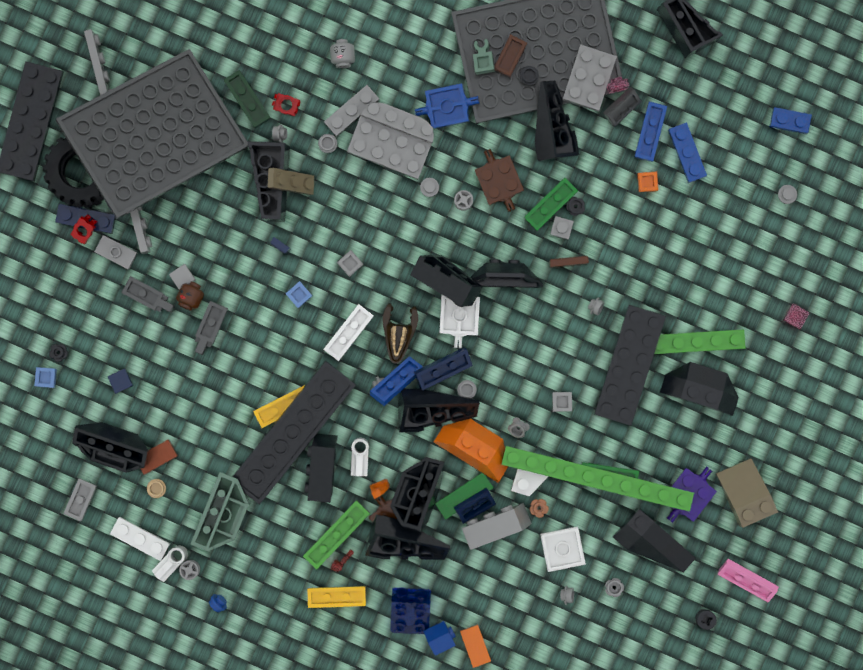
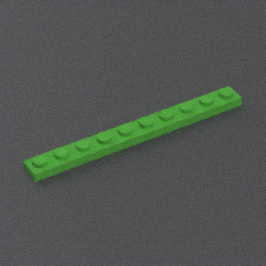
M509 446L505 447L501 464L689 512L694 496L693 492Z

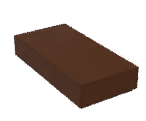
M510 34L495 64V71L510 78L527 42Z
M588 256L550 259L549 268L587 265L589 263Z

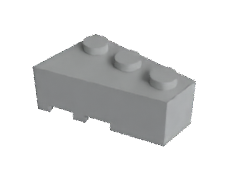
M524 503L513 507L512 505L503 507L501 512L496 514L494 511L483 515L484 518L481 520L477 518L471 519L466 522L467 525L462 530L469 548L472 550L523 531L532 523Z

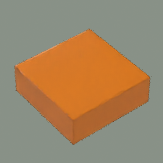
M657 171L637 173L639 193L658 191Z

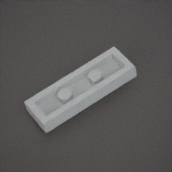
M366 85L327 118L324 123L337 137L361 116V113L368 105L377 103L380 99Z

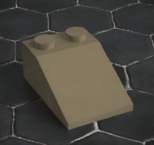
M751 458L716 473L739 527H746L778 513L774 501Z

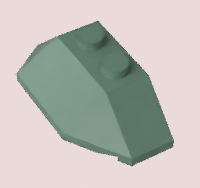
M219 472L191 545L211 551L235 540L249 506V502L237 478Z

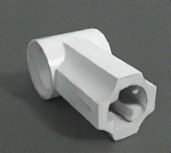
M357 438L351 447V476H368L369 443L365 438ZM357 442H363L366 445V449L363 452L355 449Z
M180 545L172 548L152 570L154 575L159 580L165 582L187 559V549ZM174 551L181 552V560H177L174 557Z

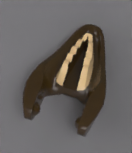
M388 303L383 314V328L389 358L392 363L397 364L403 359L418 324V312L416 306H413L410 309L412 314L410 324H394L390 321L391 312L394 307L392 303Z

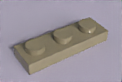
M269 168L268 188L313 195L314 175Z

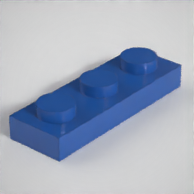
M648 102L634 158L649 162L654 161L667 106Z
M687 122L670 128L668 132L688 183L706 177V171Z
M409 356L370 390V396L385 406L416 378L414 371L423 366Z

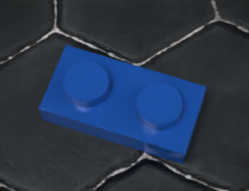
M774 107L769 127L808 134L812 114Z

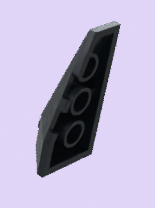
M639 508L635 509L612 536L627 550L683 573L696 559Z

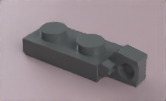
M131 276L121 292L154 311L161 312L162 309H165L172 313L175 308L174 305L167 302L168 297L164 293Z
M212 301L209 302L195 335V342H198L195 350L196 353L203 355L207 347H212L228 308Z

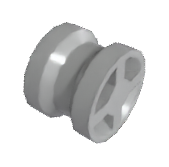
M466 190L459 191L454 197L456 208L461 211L470 209L473 204L472 194Z
M187 560L182 563L179 569L181 577L186 580H192L200 573L199 563L195 560Z

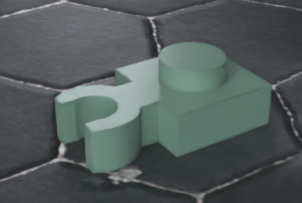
M487 39L484 40L485 45L483 47H479L477 41L474 42V47L478 54H473L476 75L495 72L492 51L487 52L490 48Z

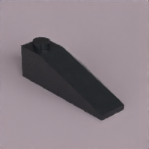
M556 81L540 82L535 133L538 161L579 155L575 131H571L568 124L570 118L568 114L564 113L562 108L563 100Z
M420 388L403 389L398 400L399 433L424 431V427L432 425L439 427L442 426L441 423L447 421L459 422L477 417L480 402L475 399L430 390L422 391Z
M376 514L371 525L365 556L379 559L402 556V560H408L409 557L414 556L419 557L421 560H445L450 550V545L422 531L418 532L404 528L395 518Z

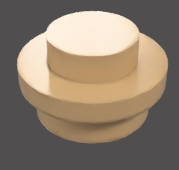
M153 479L147 485V492L153 498H160L166 492V485L160 479Z

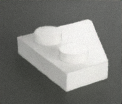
M517 469L511 491L530 496L548 476Z

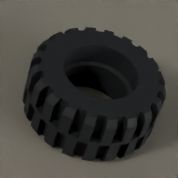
M59 138L57 140L58 143L55 146L52 144L49 148L51 150L50 154H46L44 158L46 165H43V171L45 172L43 177L45 182L48 183V189L59 200L74 207L90 208L94 204L96 206L102 204L101 201L104 199L94 182L85 188H76L66 180V165L76 153L66 138Z

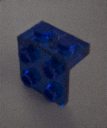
M392 588L390 628L392 633L424 634L423 631L429 628L431 590L422 588Z

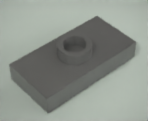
M629 87L603 114L609 123L615 127L642 101L636 91Z

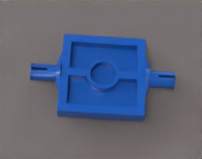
M461 83L425 91L426 107L415 109L416 116L427 114L433 129L470 122L469 106L480 104L478 96L467 98Z

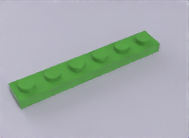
M742 329L662 334L659 337L654 354L746 349L745 332Z

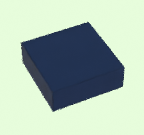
M275 237L270 242L272 246L285 255H288L291 250L290 247Z
M126 368L107 376L115 394L134 386Z

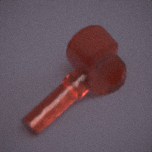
M350 549L341 562L334 560L331 569L335 572H340L354 552Z

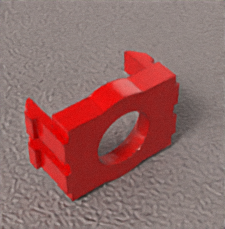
M275 94L274 99L276 101L272 102L273 110L295 117L301 103L300 100L289 95ZM284 100L292 102L290 110L282 109L281 103Z
M88 214L85 217L81 216L71 232L72 237L81 244L87 243L96 227L95 224L98 223L95 219L89 222L88 220L92 217ZM78 227H85L87 235L83 236V233L78 231Z

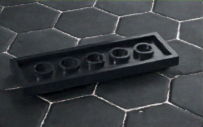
M25 61L0 155V173L35 182L64 73L62 70Z
M628 305L594 415L632 425L666 315Z

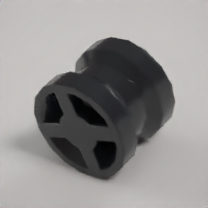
M701 609L695 616L697 625L702 629L710 630L716 625V616L708 609Z

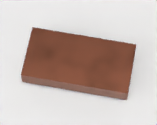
M169 439L148 451L146 466L141 468L143 475L178 456Z

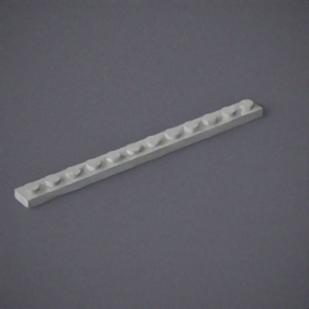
M90 29L84 31L99 92L102 95L112 90L109 89L107 83L110 82L108 71H104L103 64L106 62L103 52L99 51L98 46L101 45L99 35ZM143 206L130 212L140 253L147 254L151 252L152 242L150 236H146L145 229L148 226L145 217L142 218L140 211L143 210Z

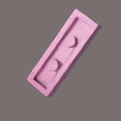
M730 559L725 561L717 574L766 602L772 599L779 586Z

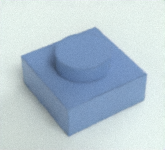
M300 281L286 293L298 309L312 297L311 293Z
M36 367L34 386L55 388L57 369Z

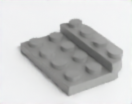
M379 102L371 103L361 113L347 152L418 180L433 143V127L425 119L393 106Z

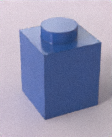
M444 621L423 631L435 656L456 646L453 640L456 635L452 627H447Z

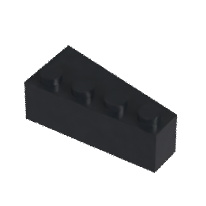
M247 141L251 154L250 159L254 171L261 219L269 222H285L287 191L268 188V169L277 168L288 171L290 146L286 143Z

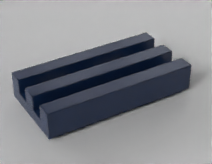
M486 487L456 505L454 509L464 524L496 505Z

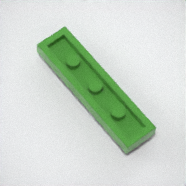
M356 500L303 557L317 570L369 516L370 512Z

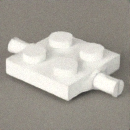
M442 295L440 333L455 336L454 348H457L458 340L459 348H462V336L478 335L480 297L476 298L472 306L459 307L452 300Z

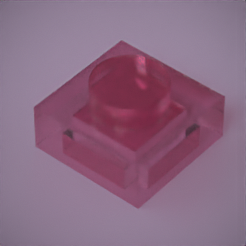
M622 77L611 79V82L607 85L609 94L627 90L629 82L628 78L622 79Z
M791 304L782 321L800 330L810 312L795 304Z

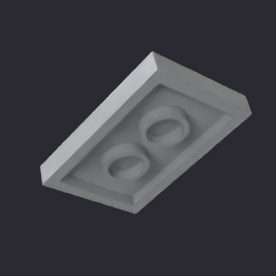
M580 44L562 100L599 112L617 56Z

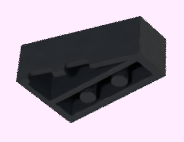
M316 434L312 446H308L307 457L311 458V461L306 467V476H309V482L305 483V494H308L307 501L331 503L338 435Z

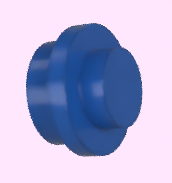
M213 594L211 596L209 604L214 611L219 613L227 609V601L222 595Z

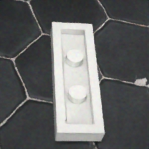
M358 304L323 350L340 361L374 315Z
M122 517L118 518L110 535L159 561L163 559L171 544Z

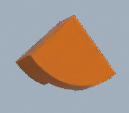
M387 479L370 485L374 499L383 495L389 489L390 484Z

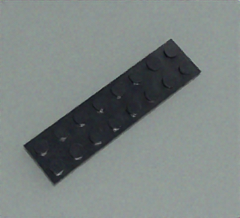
M325 360L232 476L239 480L244 493L260 505L356 384Z

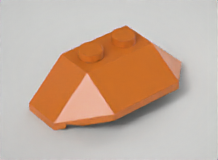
M471 418L444 425L434 440L435 444L499 483L508 466L501 465L505 451L503 438Z

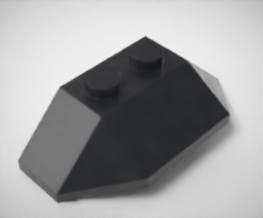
M490 259L489 263H485L471 276L472 279L483 287H543V283L524 263H520V260H508V263H501V260Z
M689 362L665 374L659 392L731 416L734 414L739 398L727 373L693 362Z
M103 422L75 426L72 443L90 461L125 473L146 466L149 450L138 434Z
M425 457L422 461L402 472L390 505L402 527L421 532L428 523L440 490L445 462Z

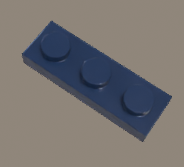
M59 204L55 223L74 226L81 216L85 217L88 214L92 217L88 220L89 222L93 219L98 222L95 224L94 231L113 234L116 218L113 214Z
M463 347L414 371L419 388L423 391L473 365L467 349Z

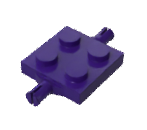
M706 467L700 475L694 474L687 468L683 470L671 487L694 493L690 512L673 508L672 512L666 517L673 523L678 515L681 514L692 522L695 521L717 492L706 481L713 472L711 469Z

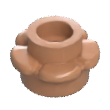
M543 499L533 500L530 507L531 514L537 518L543 517L549 510V507L546 505L547 502Z

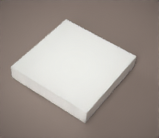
M578 526L540 534L548 572L586 565Z

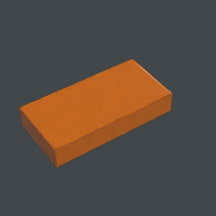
M478 624L460 630L473 668L491 662Z

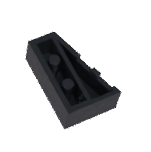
M667 0L657 9L684 58L717 42L723 36L720 31L717 32L709 24L710 22L707 19L704 20L686 0Z
M420 255L410 274L452 300L459 307L472 306L483 287L443 255Z

